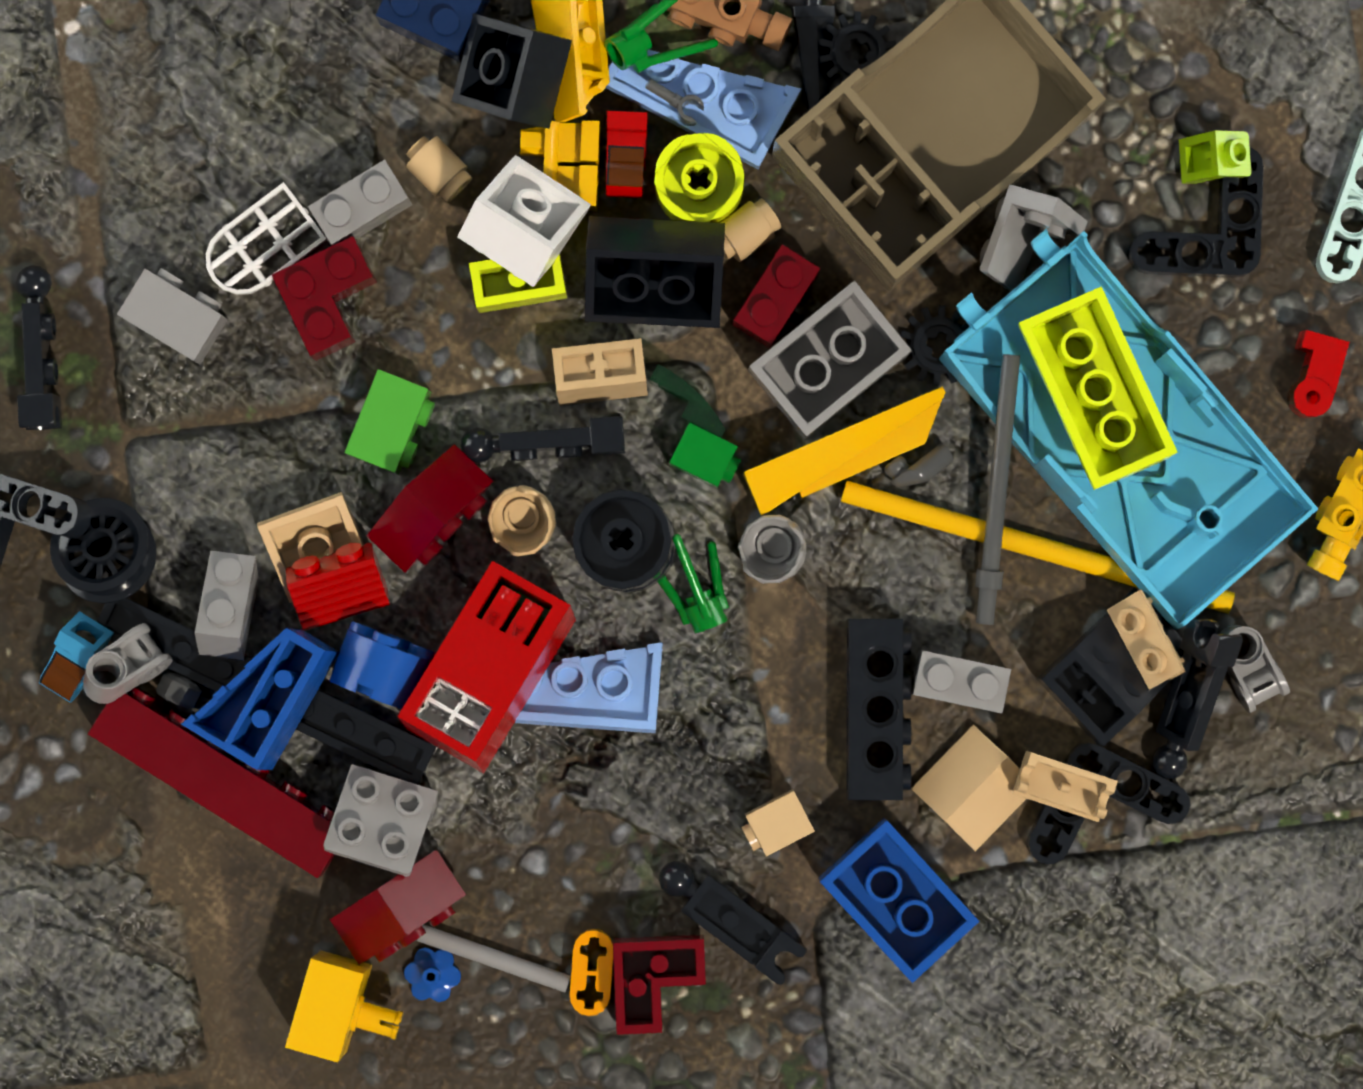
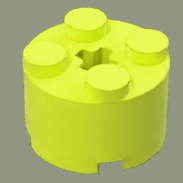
M709 133L687 134L674 139L661 152L654 174L655 194L660 207L673 221L719 223L737 209L742 199L745 181L744 168L739 154L725 139ZM693 173L699 177L703 173L708 174L707 185L709 187L705 189L700 186L696 190L692 189L690 175Z

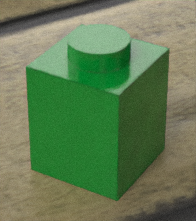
M689 422L669 465L718 489L722 480L730 484L741 459L734 456L738 446Z

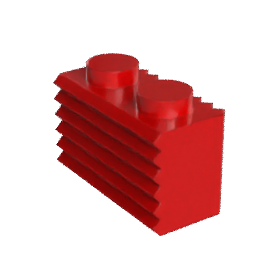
M357 542L349 543L338 548L330 556H323L321 559H318L316 556H306L295 561L292 567L290 566L286 569L287 588L303 631L390 605L388 588L372 543H366L364 546Z

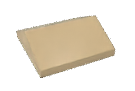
M342 492L257 523V528L289 603L293 601L287 588L286 569L290 566L292 567L295 561L306 556H316L318 559H321L323 556H330L338 548L349 543L357 542L364 546L357 523Z
M974 724L911 787L974 851L1027 799L1012 794L1020 768Z

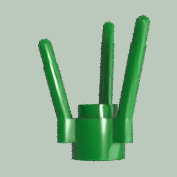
M662 0L659 4L652 5L631 24L605 39L604 43L610 59L620 70H626L632 66L639 74L650 66L715 48L718 46V40L710 39L647 56V51L652 48V42L644 28L678 1Z
M674 534L672 539L693 593L692 596L686 598L688 607L666 576L658 583L677 609L683 625L690 623L694 634L727 622L724 609L729 608V604L723 590L716 543L709 541L707 544L714 590L713 596L711 589L702 590L683 540L679 534Z

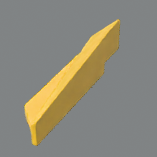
M531 0L536 30L572 40L553 112L556 122H567L585 115L588 111L586 105L593 96L603 92L610 82L608 57L604 43L606 35L603 1Z
M943 386L745 471L743 476L760 515L768 513L797 493L800 494L801 498H804L924 445L946 393Z

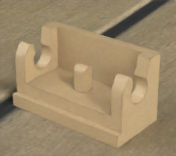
M641 338L552 348L559 406L648 396Z
M1026 751L1012 794L1099 822L1100 818L1104 819L1107 814V801L1109 796L1114 794L1118 781Z

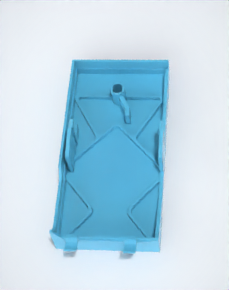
M1045 229L1031 241L1033 250L1044 264L987 312L976 302L972 292L956 305L957 311L970 327L953 341L954 343L944 351L939 360L996 424L1002 354L1020 355L1012 444L1138 589H1142L1146 598H1152L1153 602L1151 604L1171 627L1177 630L1187 625L1315 513L1318 507L1171 333L1160 328L1143 311L1094 252L1088 242L1087 233L1083 231L1067 247L1060 248L1053 242L1048 234V230ZM1102 286L1178 453L1131 476L1093 490L1019 329L1018 323Z

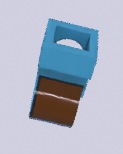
M79 611L59 631L54 642L56 647L40 677L39 684L69 703L73 702L83 689V679L89 658L107 647L114 632ZM77 631H88L97 641L92 644L77 635Z

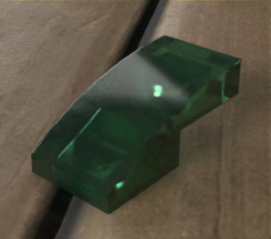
M658 364L650 378V384L688 403L681 416V420L687 423L690 422L722 438L726 429L705 399L679 376Z

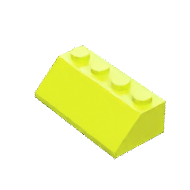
M1102 286L1018 323L1019 329L1093 490L1131 476L1178 453Z

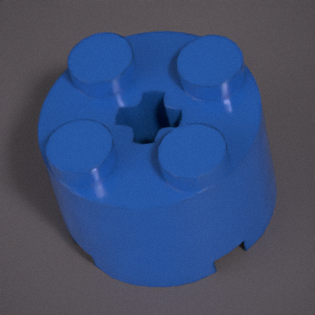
M352 621L345 635L329 681L355 693L358 691L370 696L369 698L402 709L433 659L435 652L413 644L411 641L390 633L384 634L374 628Z

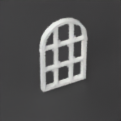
M283 182L218 231L210 240L206 251V268L212 280L224 291L236 295L252 294L264 287L270 286L272 281H274L272 275L265 278L259 269L262 268L261 264L279 250L283 249L290 258V261L276 272L299 262L327 241V238L308 215V210L302 207ZM284 190L292 202L268 219L260 207ZM297 207L307 221L283 238L274 226L278 225L276 223L278 220ZM255 212L262 221L258 223L260 226L238 242L230 230ZM312 226L320 238L296 256L290 248V245L293 244L291 241ZM268 229L276 240L273 242L274 246L253 261L244 249L247 248L246 245ZM225 235L231 243L228 246L230 249L212 261L211 255L214 246ZM237 252L246 263L243 265L244 269L223 284L217 279L213 270ZM250 272H253L260 284L250 289L236 290L230 288Z

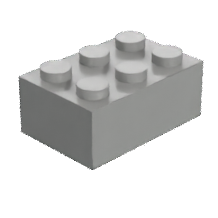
M854 280L752 363L748 368V372L805 440L907 357L912 350Z

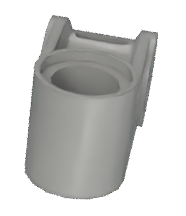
M146 623L133 627L117 641L89 658L83 679V689L92 701L99 704L111 703L138 685L152 680L172 663L173 659L168 653L163 654L149 636L151 630ZM98 671H109L115 675L117 680L111 684H103L94 678V674Z
M1231 625L1224 628L1219 634L1233 635L1243 633L1250 642L1247 654L1237 658L1234 667H1228L1227 669L1239 701L1250 714L1256 711V705L1277 694L1285 696L1290 693V689L1281 669L1272 658L1260 633L1251 627Z

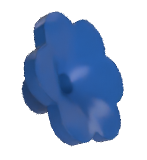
M428 947L421 948L416 952L414 962L408 964L404 970V977L412 984L411 992L416 999L426 1000L431 998L436 1002H442L449 998L451 988L458 985L461 980L460 970L453 965L454 956L452 953L441 949L434 952ZM428 973H433L435 975V979L430 980L428 978Z

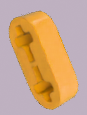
M587 929L577 937L573 948L570 1001L577 1012L586 1016H594L603 1012L608 1006L611 996L613 941L603 930ZM592 937L599 938V946L606 947L607 949L606 954L598 956L596 969H588L589 956L587 953L581 952V945H588ZM587 975L596 976L595 989L598 992H603V999H596L594 1007L585 1006V999L577 996V991H582L586 988Z

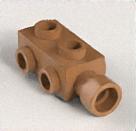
M678 0L666 10L670 12L667 17L669 21L686 29H692L694 23L710 29L708 37L718 40V43L732 47L735 40L745 44L750 34L762 39V45L778 52L781 50L793 22V18L779 12H775L772 15L760 10L762 0ZM729 1H735L740 4L741 9L735 15H728L723 10L725 4Z

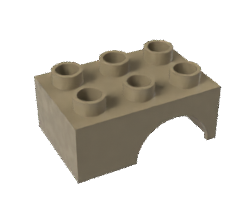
M946 0L897 45L863 69L858 68L775 139L772 157L890 292L1008 190L1009 184L1014 185L1091 119L1106 98L1020 0Z

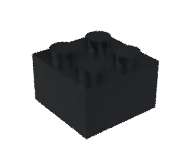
M473 14L452 102L511 121L549 129L572 40L518 24Z

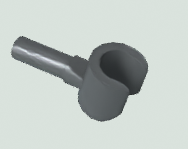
M652 79L645 86L647 90L676 108L678 118L684 125H696V121L692 117L684 114L683 108L688 104H693L704 111V104L698 96L686 95L682 97Z

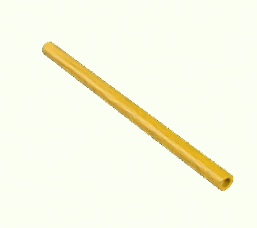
M848 480L846 481L841 497V502L984 543L986 520ZM1003 527L1002 549L1138 588L1110 556L1010 527ZM1225 590L1206 608L1229 614L1234 602L1235 593Z

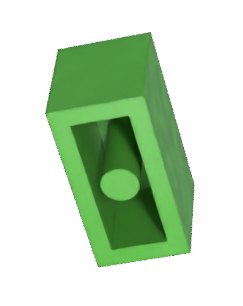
M378 369L344 453L399 475L402 467L409 469L418 449V444L412 442L419 425L427 426L435 406V402L429 400L432 392L425 387Z

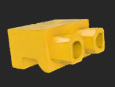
M551 121L549 129L543 127L521 129L520 155L544 157L543 173L589 202L591 206L588 211L597 212L600 121H582V123Z

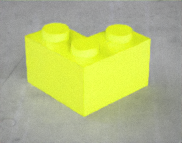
M560 254L534 287L514 276L510 271L491 259L469 263L475 304L479 313L567 299Z

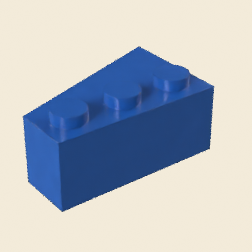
M286 628L244 666L245 669L226 686H222L213 694V698L197 713L190 715L181 725L256 770H273L339 651L302 629Z

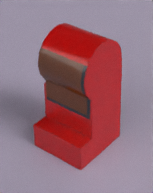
M607 111L606 197L642 198L643 178L646 171L648 112Z
M1310 330L1299 332L1295 350L1306 352L1299 380L1290 388L1287 398L1289 408L1295 415L1301 418H1313L1323 415L1329 410L1337 389L1349 341Z

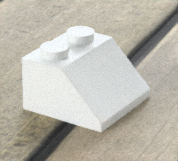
M515 155L475 200L457 237L479 253L484 254L510 271L514 276L534 287L552 266L589 210L591 204Z

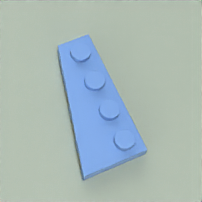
M648 50L647 56L658 54L660 52ZM679 58L650 66L639 74L632 66L626 70H620L612 62L609 66L610 82L606 86L610 91L691 134L709 133L725 139L735 148L741 161L756 169L760 168L801 92V88L789 85L781 86L766 82L762 78L750 75L742 76L720 70L719 67L703 63L699 65L680 60ZM652 79L682 97L686 95L698 96L704 104V111L693 104H688L683 108L684 114L692 117L696 121V125H684L678 118L676 108L645 88L647 82Z
M663 642L648 644L647 647L625 650L624 648L606 651V654L582 658L580 656L564 658L562 661L550 663L524 708L516 718L515 723L656 734Z

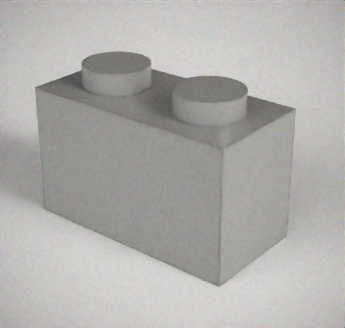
M384 159L312 203L308 208L333 246L352 236L358 239L413 204Z
M162 268L159 269L156 275L144 269L117 315L201 365L228 320L218 313L222 304L200 291L193 298L180 290L184 281Z
M210 550L194 632L199 655L244 660L259 582L255 556Z
M919 650L912 680L911 695L1003 713L1012 669Z

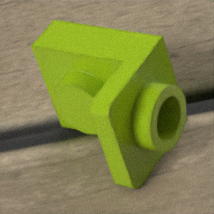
M1214 130L1178 139L1182 184H1197L1224 177L1243 178L1251 175L1249 135L1247 132Z

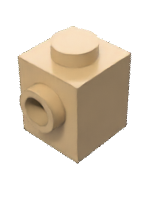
M793 789L745 813L749 823L741 827L753 851L762 847L766 856L815 832Z

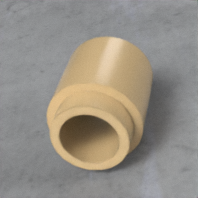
M423 136L406 153L411 159L406 168L435 198L441 196L447 203L453 200L472 180V177L466 172L468 166L438 136L431 140Z
M761 198L755 203L747 202L719 222L725 223L724 257L728 260L733 256L738 262H741L775 238L774 233L781 228V223L764 199Z

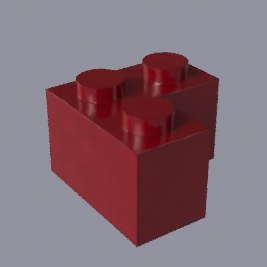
M354 236L272 274L310 357L317 361L356 342L338 301L378 282L359 242Z
M454 444L404 487L366 536L404 573L418 561L426 566L443 548L438 540L447 541L463 524L459 518L464 515L470 520L485 505L487 500L482 495L492 484L493 480Z
M436 849L414 863L409 876L396 875L329 920L358 965L373 956L380 963L402 947L408 946L426 934L422 927L426 922L429 921L432 927H435L456 913L451 905L466 894Z
M704 934L614 938L613 940L617 1035L662 1033L661 987L706 985Z

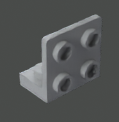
M1009 184L1006 196L1000 199L996 207V224L991 238L986 240L981 249L980 271L1008 291H1012L1024 279L1033 253L1031 246L1033 239L1045 229L1048 230L1050 237L1064 240L1066 234L1078 237L1085 230L1088 221L1058 197Z
M351 764L324 841V850L396 874L409 876L412 872L427 824L432 821L437 806L438 791Z

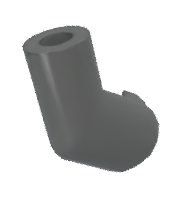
M938 444L912 466L908 465L903 456L896 457L884 467V472L892 479L890 482L892 485L899 488L931 480L953 462V456L946 446Z

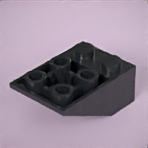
M1134 587L1120 601L1134 594L1138 590ZM1153 607L1163 625L1165 634L1168 635L1181 658L1183 650L1179 646L1182 637ZM1108 612L1036 678L1086 734L1100 746H1105L1170 681L1168 679L1150 690L1148 689Z

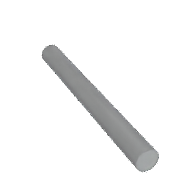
M425 924L422 927L426 934L415 940L564 993L571 978V975Z

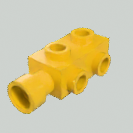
M1359 448L1354 458L1347 456L1342 463L1336 478L1341 482L1333 497L1326 496L1318 508L1315 519L1320 522L1316 529L1327 537L1320 550L1315 549L1307 563V566L1338 582L1347 567L1344 564L1345 559L1351 548L1356 549L1363 536V450ZM1354 517L1353 523L1349 526H1345L1346 521L1349 518Z

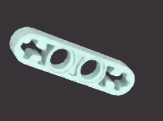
M1363 128L1357 140L1316 258L1318 274L1329 283L1337 284L1350 279L1356 274L1363 258V228L1359 232L1352 233L1345 230L1341 224V215L1345 209L1354 208L1363 215V189L1357 185L1355 180L1357 170L1363 167ZM1334 235L1343 241L1357 242L1356 248L1352 245L1346 247L1343 261L1348 263L1349 266L1339 270L1337 274L1332 272L1333 264L1327 261V256L1332 257L1338 253L1342 241H1333Z

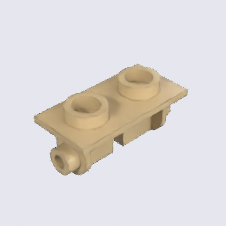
M1141 589L1107 609V612L1150 690L1186 671L1182 665L1185 662L1184 658L1179 657L1151 605L1153 602L1152 598H1146Z

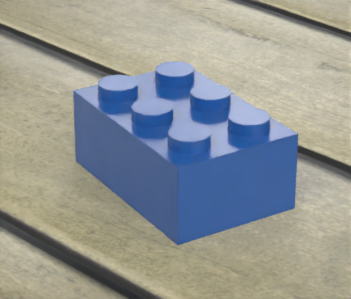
M884 817L818 877L820 883L912 983L980 922Z

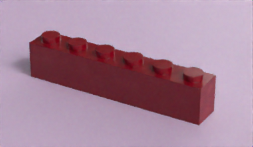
M139 687L133 688L115 701L105 705L88 735L317 879L323 876L336 855L326 852L323 846L335 813L334 809L325 804L322 805L320 810L305 801L308 794L301 788L286 780L282 786L266 777L270 770H256L181 725L187 719L186 716L173 709H170L168 714L152 705L156 698Z

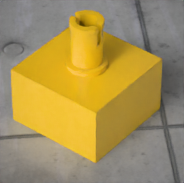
M320 950L310 959L285 1048L338 1063L347 1053L352 1034L356 1031V1028L395 1040L400 1027L397 1025L401 1023L403 1011H395L364 1002L365 997L363 996L371 972V964L363 962L358 965L356 960Z

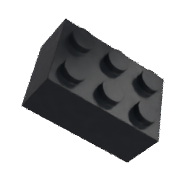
M589 216L586 245L585 321L720 328L725 223Z

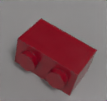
M782 244L733 320V326L771 349L816 279L820 268Z

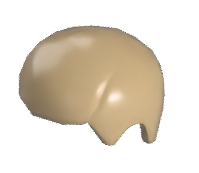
M526 485L514 486L502 491L492 501L487 517L493 541L509 551L512 556L517 557L538 552L550 541L556 526L555 510L551 502L544 494Z

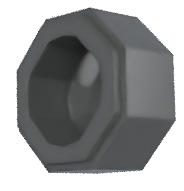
M176 673L163 674L156 689L159 696L189 710L196 708L203 694L201 687L195 681Z

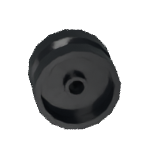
M623 489L602 493L586 504L576 519L572 537L575 558L587 576L609 590L632 593L649 589L665 577L674 563L676 547L672 539L675 534L673 523L657 503L642 493ZM624 535H631L630 540L634 542V545L628 551L619 547V540Z

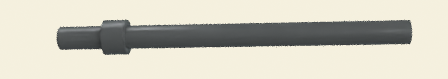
M1002 354L982 566L976 570L975 587L979 588L976 623L994 625L997 590L1002 589L1004 571L999 570L1020 355Z

